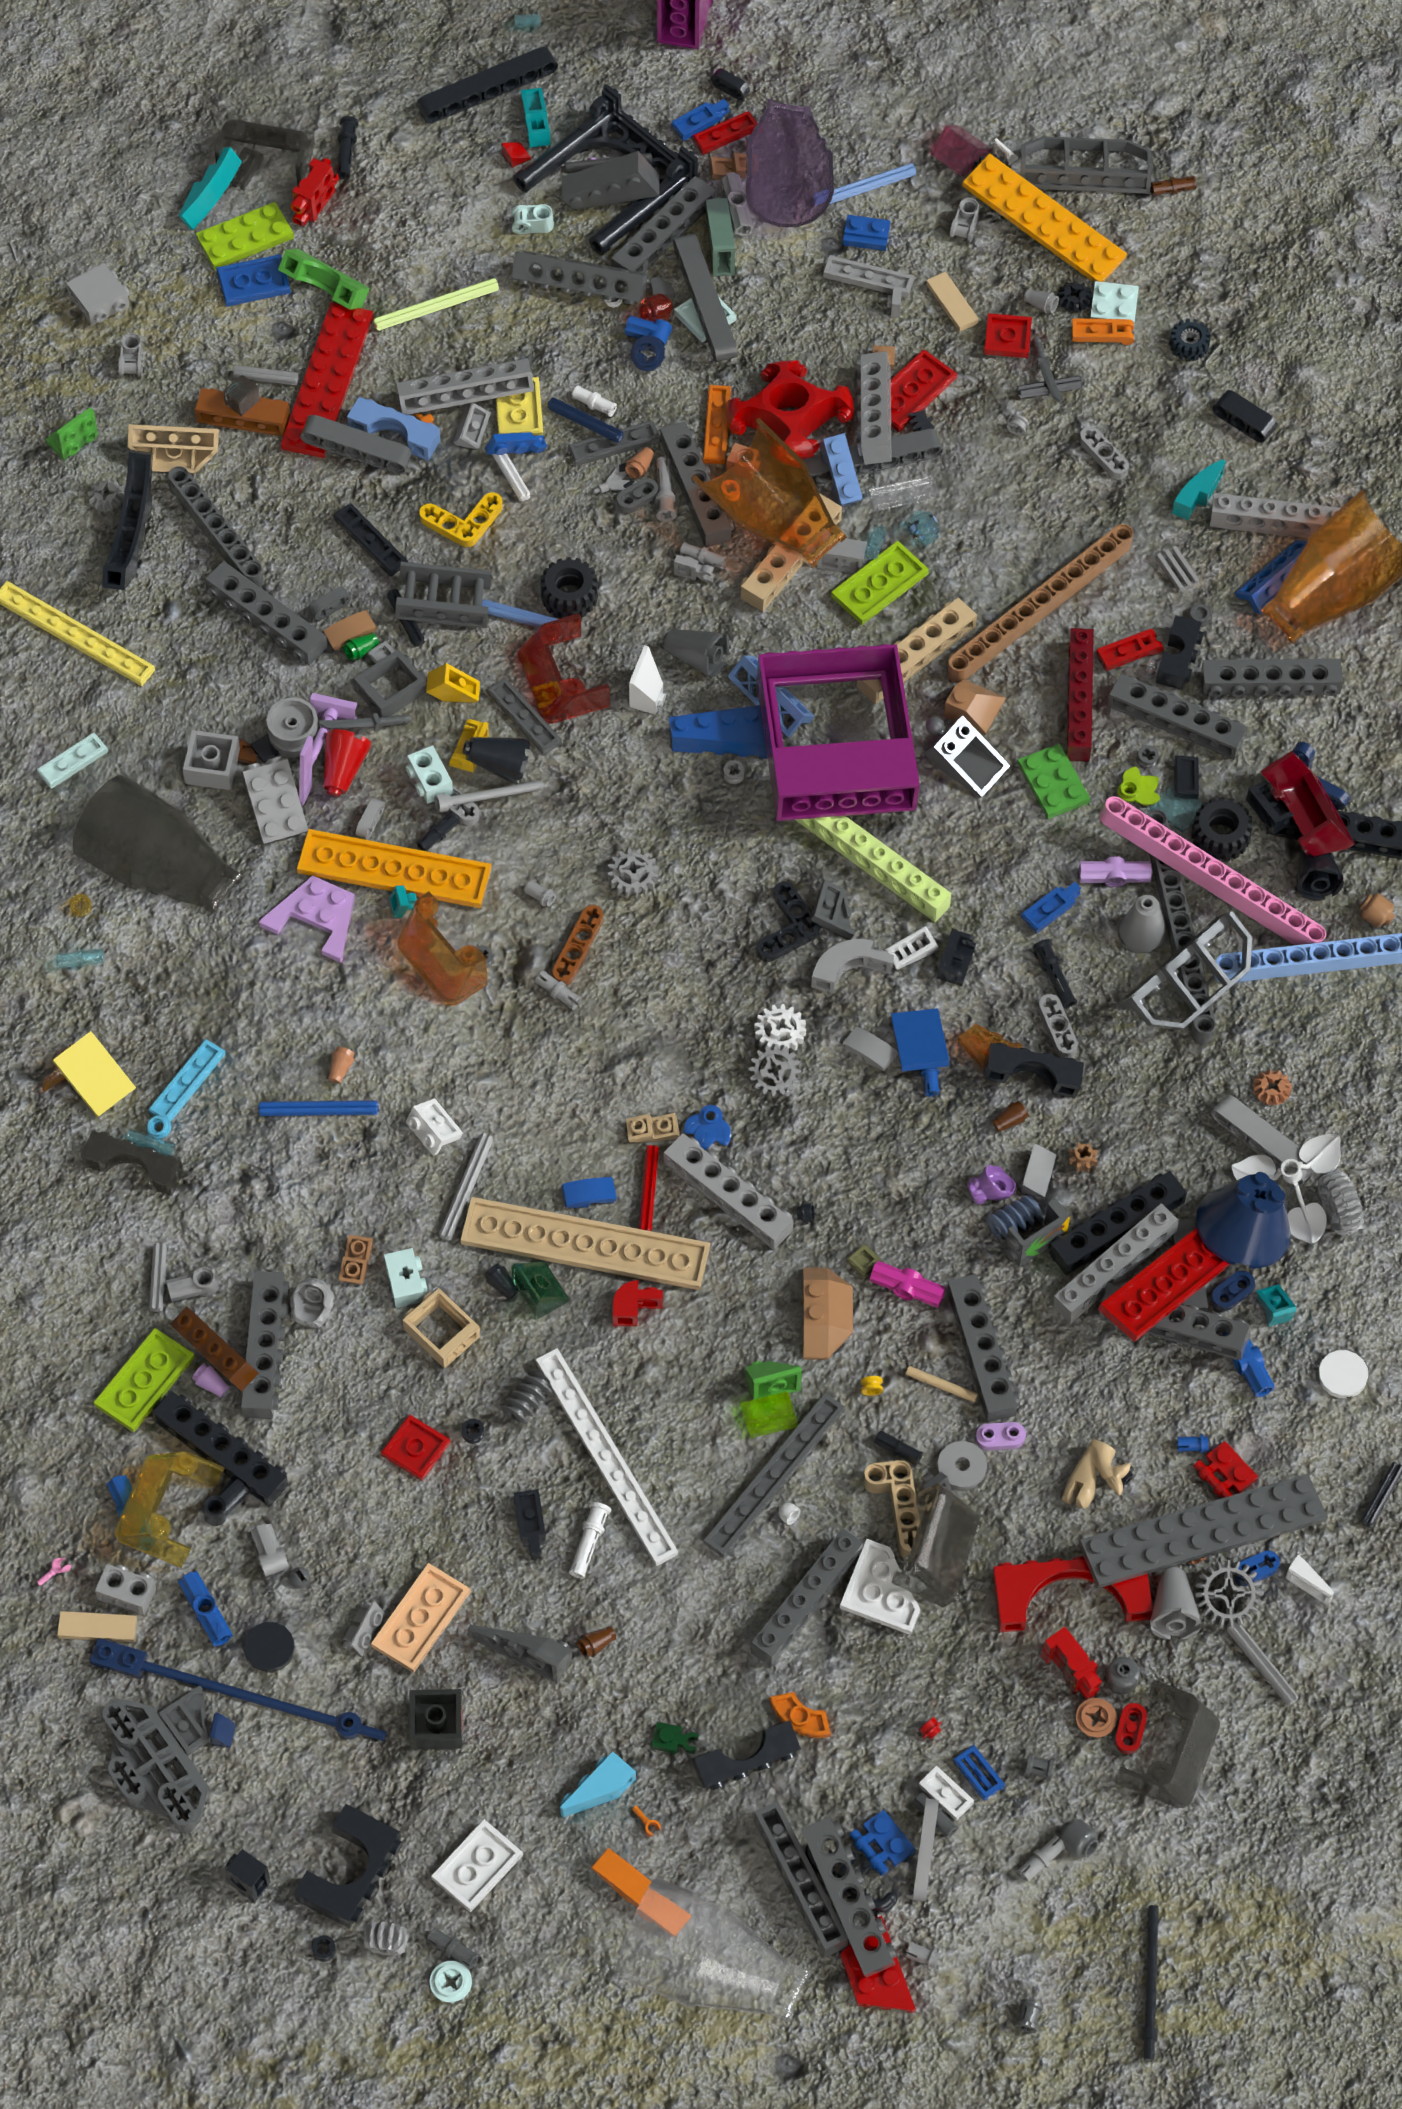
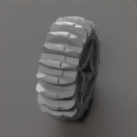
M1340 1170L1331 1171L1321 1176L1317 1183V1192L1321 1207L1326 1213V1218L1331 1224V1228L1341 1236L1351 1235L1362 1229L1364 1224L1363 1207L1350 1178Z
M1225 1560V1568H1222L1221 1563L1217 1561L1215 1563L1216 1571L1210 1566L1206 1568L1210 1575L1209 1577L1205 1574L1200 1575V1579L1205 1584L1196 1583V1588L1203 1590V1592L1195 1593V1598H1203V1601L1197 1603V1608L1204 1606L1207 1608L1201 1615L1205 1617L1211 1613L1212 1617L1209 1620L1211 1624L1215 1622L1216 1618L1220 1619L1219 1628L1223 1627L1224 1621H1228V1626L1231 1629L1234 1626L1233 1621L1236 1620L1238 1625L1242 1627L1243 1621L1241 1618L1243 1617L1250 1623L1252 1617L1248 1613L1251 1612L1254 1615H1258V1609L1253 1606H1262L1263 1601L1256 1599V1596H1263L1264 1591L1255 1589L1262 1585L1261 1580L1252 1581L1257 1576V1573L1252 1572L1248 1576L1246 1574L1249 1570L1248 1565H1245L1243 1570L1238 1569L1240 1561L1235 1562L1234 1568L1230 1567V1560ZM1224 1575V1586L1221 1589L1208 1591L1211 1582L1217 1577ZM1232 1575L1242 1578L1248 1585L1249 1590L1237 1588L1233 1583ZM1228 1582L1231 1592L1237 1594L1236 1597H1232L1231 1607H1229L1227 1596L1222 1595V1591L1226 1593ZM1250 1598L1248 1606L1243 1611L1234 1614V1603L1239 1599ZM1209 1599L1222 1601L1225 1604L1226 1614L1217 1611L1211 1605Z

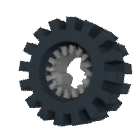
M1187 318L1185 323L1183 320H1180L1179 324L1176 323L1174 328H1172L1169 342L1170 350L1174 351L1173 354L1175 356L1179 354V359L1181 360L1187 357L1186 361H1190L1191 358L1197 361L1198 356L1203 358L1204 354L1208 352L1211 332H1208V326L1204 327L1202 321L1198 324V319L1190 322V318ZM1186 338H1193L1194 342L1187 343Z

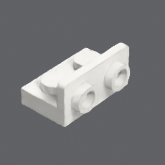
M435 1098L413 1106L406 1120L409 1128L433 1156L439 1153L443 1145L459 1140L463 1134Z

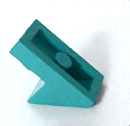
M1279 1284L1256 1290L1257 1300L1266 1311L1267 1325L1269 1327L1292 1320L1297 1311L1296 1306Z

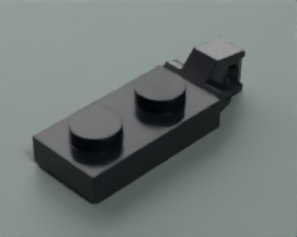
M539 1489L515 1492L514 1500L523 1547H529L531 1560L541 1559L540 1545L546 1544V1533Z

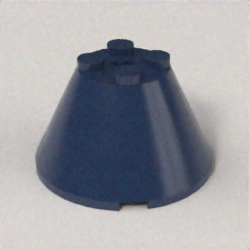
M1264 1172L1247 1175L1210 1192L1203 1198L1196 1212V1228L1201 1240L1213 1254L1232 1265L1239 1263L1249 1265L1251 1269H1256L1276 1263L1286 1253L1291 1239L1284 1200L1285 1193Z

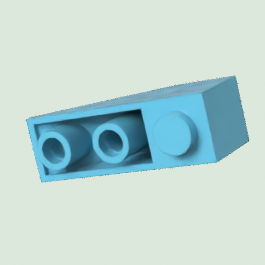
M614 1752L608 1757L603 1756L595 1766L597 1769L591 1775L586 1774L579 1781V1788L573 1794L569 1792L560 1803L562 1805L560 1807L561 1816L564 1818L619 1798L636 1780V1771Z

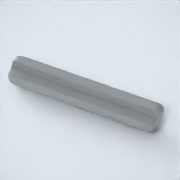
M235 365L233 368V378L288 385H297L299 380L297 372Z
M155 1243L153 1245L149 1308L152 1312H161L163 1310L167 1255L165 1243Z

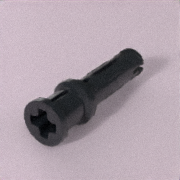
M343 116L339 121L341 131L338 134L340 150L336 173L340 179L350 178L353 145L357 142L356 128L359 126V121L352 116Z
M1051 939L1041 940L1032 946V951L1037 954L1041 962V969L1047 972L1063 1008H1070L1077 1003V1000L1059 966L1061 960L1059 956L1055 955L1051 947Z

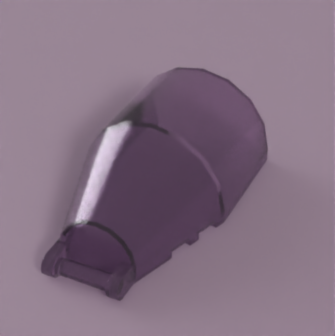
M767 99L766 110L746 142V200L755 215L762 221L777 227H800L812 223L825 213L834 194L833 153L831 150H827L825 146L826 140L819 135V128L811 115L810 106L803 105V107Z

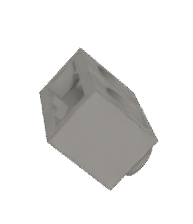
M106 1564L95 1593L99 1601L145 1616L156 1591V1586L152 1577L145 1573L139 1572L135 1574L129 1572L122 1565L115 1564V1566ZM114 1580L121 1581L117 1587L109 1586ZM135 1589H144L141 1595L132 1594Z

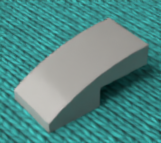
M857 1026L843 1042L846 1050L864 1057L867 1064L883 1071L898 1055L897 1050Z

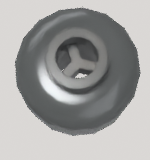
M1116 1658L1108 1666L1106 1674L1107 1685L1118 1694H1128L1135 1690L1140 1678L1139 1666L1131 1658Z
M1076 1819L1072 1822H1066L1060 1829V1839L1063 1841L1065 1850L1074 1857H1089L1096 1851L1099 1844L1097 1840L1098 1834L1095 1829L1083 1820Z

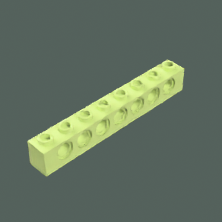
M848 817L796 819L798 823L933 922H936L950 908L952 893Z

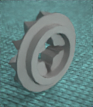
M108 478L102 482L98 480L97 484L91 485L88 492L89 503L99 511H112L118 508L124 499L123 487L117 481L112 482ZM106 490H108V491H109V494L107 495L106 499L104 500V497H103L102 494H104V492H105Z

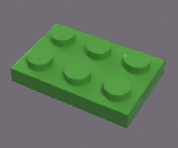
M1060 743L1018 759L1017 764L1047 819L1090 803V797Z

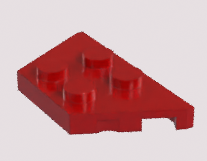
M881 1915V1916H878L877 1918L880 1917L881 1920H882V1922H883V1924H884V1926H885V1923H884V1920H883L882 1915ZM888 1931L883 1933L886 1943L891 1942ZM874 1937L867 1939L865 1949L867 1951L876 1950L879 1945L878 1939ZM851 1944L840 1954L857 2006L869 2008L875 2006L883 2010L897 2009L907 2011V2013L916 2012L897 1957L893 1958L896 1965L866 1977Z

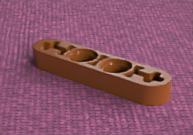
M596 905L585 907L553 967V978L559 982L563 981L566 986L574 980L603 924V911L600 907ZM593 914H596V915H597V918H593V920L591 921V927H590V926L588 925V923H589V916H592ZM579 932H587L590 935L587 940L583 941L576 937ZM573 950L580 954L574 960L566 956L568 952ZM566 964L568 966L567 975H564L563 978L559 977V973L564 972Z

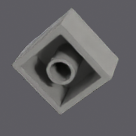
M192 730L183 766L185 784L231 790L240 751L238 736Z

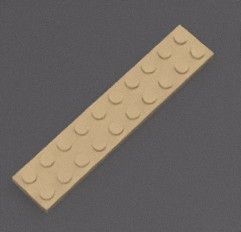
M471 1197L461 1236L462 1245L700 1291L711 1246L709 1242Z

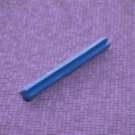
M376 1100L272 1101L259 1103V1114L261 1116L377 1115L379 1112V1103Z

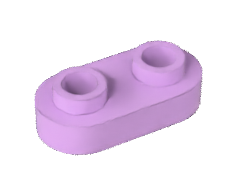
M1016 1422L984 1424L978 1428L976 1433L977 1445L987 1451L1017 1449L1024 1444L1026 1438L1025 1428ZM1015 1431L1018 1435L1011 1436L1009 1432ZM989 1432L993 1437L987 1438L984 1434Z

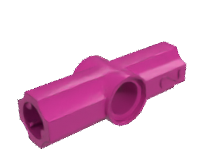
M881 1261L875 1263L870 1276V1282L893 1290L896 1296L904 1300L916 1299L937 1308L941 1304L946 1291L945 1286L924 1279L919 1272L913 1269L903 1268L901 1270Z

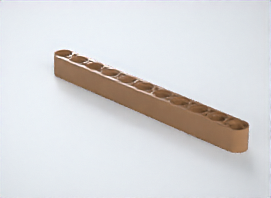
M1119 524L954 653L948 662V678L955 683L968 679L1131 549L1133 529L1126 524Z

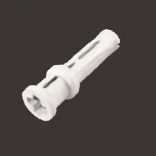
M599 1502L590 1503L587 1521H584L582 1524L583 1536L569 1570V1574L576 1578L583 1579L585 1577L596 1541L604 1533L603 1525L607 1515L611 1513L610 1507Z

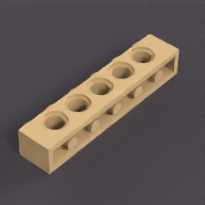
M819 494L815 500H810L805 512L795 518L792 527L788 531L785 530L782 533L777 545L770 547L766 558L755 565L753 573L749 577L743 579L740 585L741 599L764 612L818 548L822 535L828 536L840 522L842 506L822 494Z
M957 598L952 603H946L939 613L929 616L922 626L914 628L905 639L895 643L898 647L900 662H902L900 666L903 683L976 627L977 614L960 598ZM881 679L857 681L856 687L875 705L884 698Z

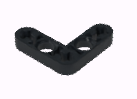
M786 881L776 884L774 899L791 925L759 941L757 955L764 962L774 961L815 940L819 935V924L811 921V911L795 887ZM780 891L788 892L790 902L787 903L788 899L784 894L780 895ZM799 907L803 910V913L794 916L790 913V909ZM804 920H805V924L807 925V927H808L809 929H810V928H813L812 932H809L808 930H805V931H804V926H805L804 923H803ZM786 935H790L795 941L791 944H785L781 939ZM764 947L772 948V953L764 951Z

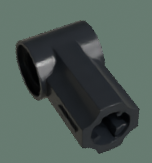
M233 1477L215 1495L205 1500L204 1517L211 1526L223 1524L227 1519V1515L249 1494V1489L239 1478ZM213 1508L221 1509L219 1513L210 1512Z

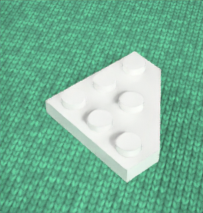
M866 1539L841 1601L840 1609L911 1635L920 1614V1608L909 1589L910 1587L902 1570H900L891 1547Z

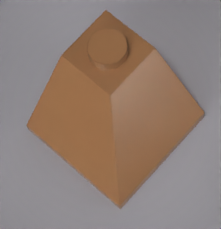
M964 679L955 685L946 700L944 717L954 721L964 716L978 732L986 735L1006 698Z

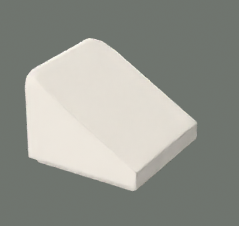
M997 138L994 140L993 154H997L998 159L1000 156L1004 157V161L1007 160L1009 165L1018 159V156Z

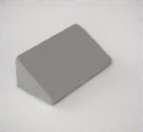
M470 403L465 407L453 444L478 450L491 412L475 403Z
M1033 1145L1021 1193L1045 1199L1056 1154L1040 1145Z

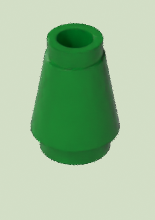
M374 633L348 639L347 643L343 645V649L348 659L351 661L359 660L377 646L379 641Z

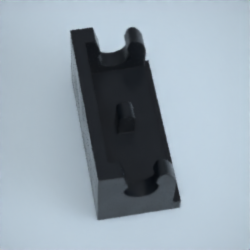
M1265 780L1248 788L1246 801L1270 832L1275 834L1293 824L1295 820L1293 813L1287 812L1281 803L1275 799L1268 786L1270 785L1269 782Z
M952 928L938 968L937 979L963 986L976 948V943L973 942L974 936Z

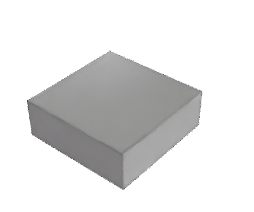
M384 641L367 652V657L375 665L395 651Z

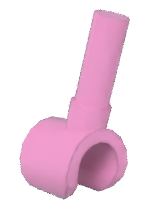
M66 1558L54 1559L52 1568L37 1583L41 1586L57 1573L70 1571L71 1565L61 1568L60 1564Z

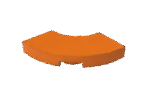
M795 1692L769 1697L770 1705L777 1718L781 1722L790 1720L794 1732L811 1738L831 1737L825 1710H813L805 1707L797 1699Z

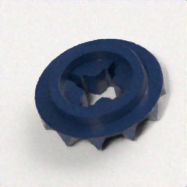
M648 335L637 339L631 349L632 362L642 371H654V369L660 367L665 359V347L661 340ZM651 348V352L656 354V356L649 357L647 360V356L641 353V351L645 352Z

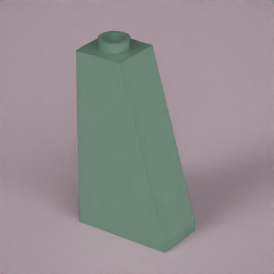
M707 199L705 214L713 277L735 275V243L728 199Z

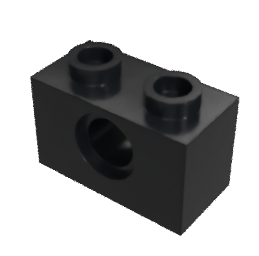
M243 1849L238 1855L236 1853L233 1854L226 1864L230 1885L254 1903L271 1883L267 1866Z

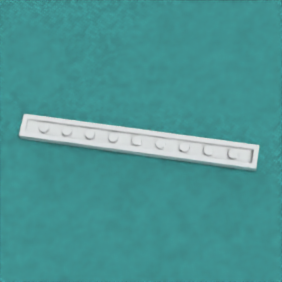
M558 1348L537 1358L536 1364L538 1368L550 1380L549 1386L655 1566L677 1556V1548Z

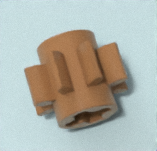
M1077 1142L1076 1149L1070 1148L1069 1150L1071 1158L1068 1164L1074 1165L1077 1173L1079 1171L1089 1173L1090 1166H1097L1098 1160L1096 1157L1098 1150H1093L1090 1147V1143L1080 1144Z

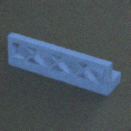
M743 655L728 677L757 706L760 703L759 697L754 694V684H757V682L753 681V678L755 680L757 678L758 659L755 656ZM742 668L748 672V682H742L737 677ZM785 686L775 687L781 731L787 737H791L801 723H810L815 716ZM784 714H790L795 719L789 728L784 724Z

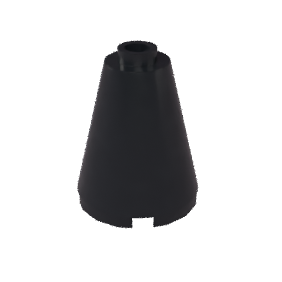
M471 737L469 741L466 740L464 743L463 754H466V760L517 785V780L521 781L526 769L528 756H525V749L530 750V742L525 738Z
M1301 847L1296 882L1300 895L1303 898L1315 901L1325 900L1324 896L1332 894V897L1337 895L1343 888L1344 880L1332 854L1313 856L1310 853L1307 855Z

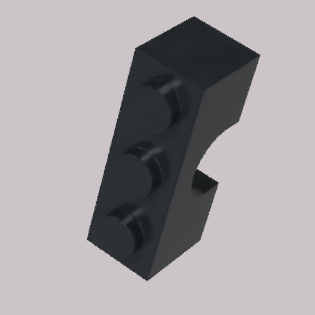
M1175 615L1167 646L1177 648L1181 653H1163L1157 672L1156 683L1180 690L1183 689L1185 682L1189 683L1193 670L1189 667L1191 663L1195 664L1198 650H1195L1196 645H1201L1204 632L1201 631L1202 622Z

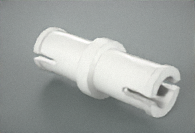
M579 385L573 390L572 398L574 400L576 399L588 405V408L591 410L596 409L610 417L614 415L617 409L616 403L601 397V394L597 392L592 393Z

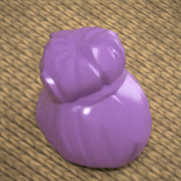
M987 1165L980 1177L970 1178L967 1187L975 1203L980 1205L988 1199L998 1201L1009 1198L1015 1191L1016 1183L1000 1166Z

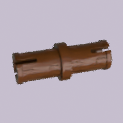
M1194 175L1184 178L1170 177L1169 180L1151 182L1152 196L1169 193L1175 195L1186 190H1196Z

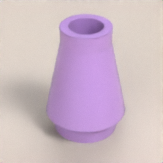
M205 1363L197 1369L192 1377L196 1381L195 1385L216 1394L220 1398L230 1388L211 1365L208 1366Z

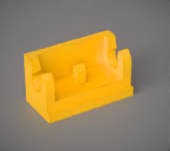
M467 719L455 752L452 754V759H450L449 766L474 773L477 765L466 760V754H463V746L465 741H469L471 737H489V724L487 722L483 723Z

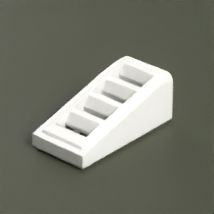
M926 926L885 949L889 954L894 955L893 964L897 970L940 950ZM925 939L928 945L924 947L920 940ZM917 943L920 949L915 951L912 944ZM908 947L912 954L907 956L903 948ZM898 950L904 958L900 961L895 954Z
M1298 1555L1289 1567L1286 1579L1324 1604L1329 1605L1334 1591Z

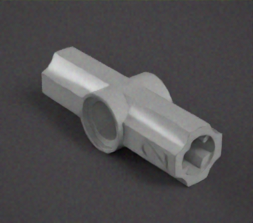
M734 172L727 173L721 178L725 198L728 199L735 234L746 236L754 231L747 204V195L744 192L740 175Z

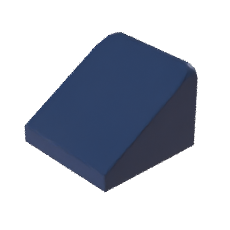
M215 1713L213 1716L210 1731L211 1744L213 1746L229 1748L232 1746L235 1723L220 1713Z

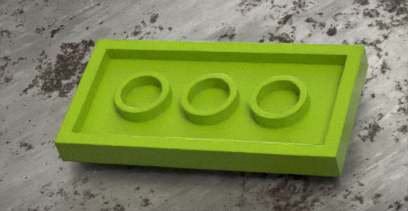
M273 202L197 232L196 239L213 269L216 270L217 267L229 265L294 239V233L277 203Z
M897 541L831 592V597L861 625H864L927 576L929 569Z
M154 1328L94 1401V1406L134 1433L195 1359L194 1353Z

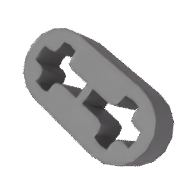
M376 798L370 800L358 823L356 836L366 840L371 837L383 814L384 801Z

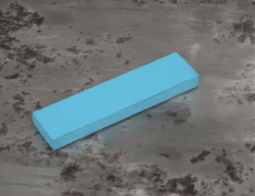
M205 1039L150 1106L148 1113L152 1116L163 1115L171 1122L226 1055L225 1050Z

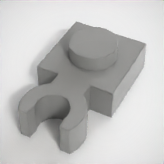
M677 555L674 561V574L696 580L698 577L705 582H711L714 575L712 573L714 567L699 565L698 560H694L689 556Z

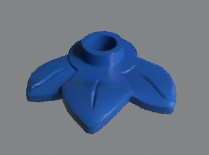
M715 1105L704 1106L699 1114L690 1116L684 1124L683 1132L694 1134V1139L699 1142L704 1150L708 1149L715 1140L724 1146H728L730 1142V1126L723 1120L720 1108ZM708 1113H714L715 1119L708 1120L706 1118V1115Z

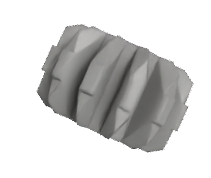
M391 1922L369 1923L364 1931V1948L372 1953L386 1955L402 1954L407 1946V1929L400 1924H393Z

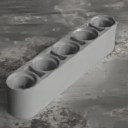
M1226 1095L1211 1111L1212 1118L1219 1125L1258 1155L1270 1157L1277 1170L1281 1168L1282 1163L1287 1159H1295L1306 1164L1299 1157L1301 1149L1299 1146L1232 1095ZM1311 1167L1309 1169H1301L1302 1178L1298 1185H1302L1314 1173Z

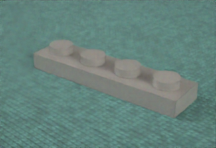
M829 255L823 278L893 294V286L902 287L901 297L905 298L909 297L914 282L913 275Z

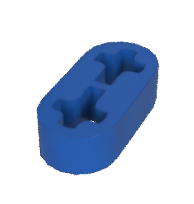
M1267 1550L1241 1561L1238 1569L1242 1570L1245 1565L1249 1566L1248 1571L1254 1569L1252 1572H1256L1257 1576L1252 1581L1255 1582L1274 1575L1279 1568L1280 1559L1276 1553ZM1264 1559H1267L1268 1562L1273 1561L1271 1568L1268 1565L1259 1566L1263 1565ZM1234 1575V1579L1239 1585L1248 1586L1242 1578Z

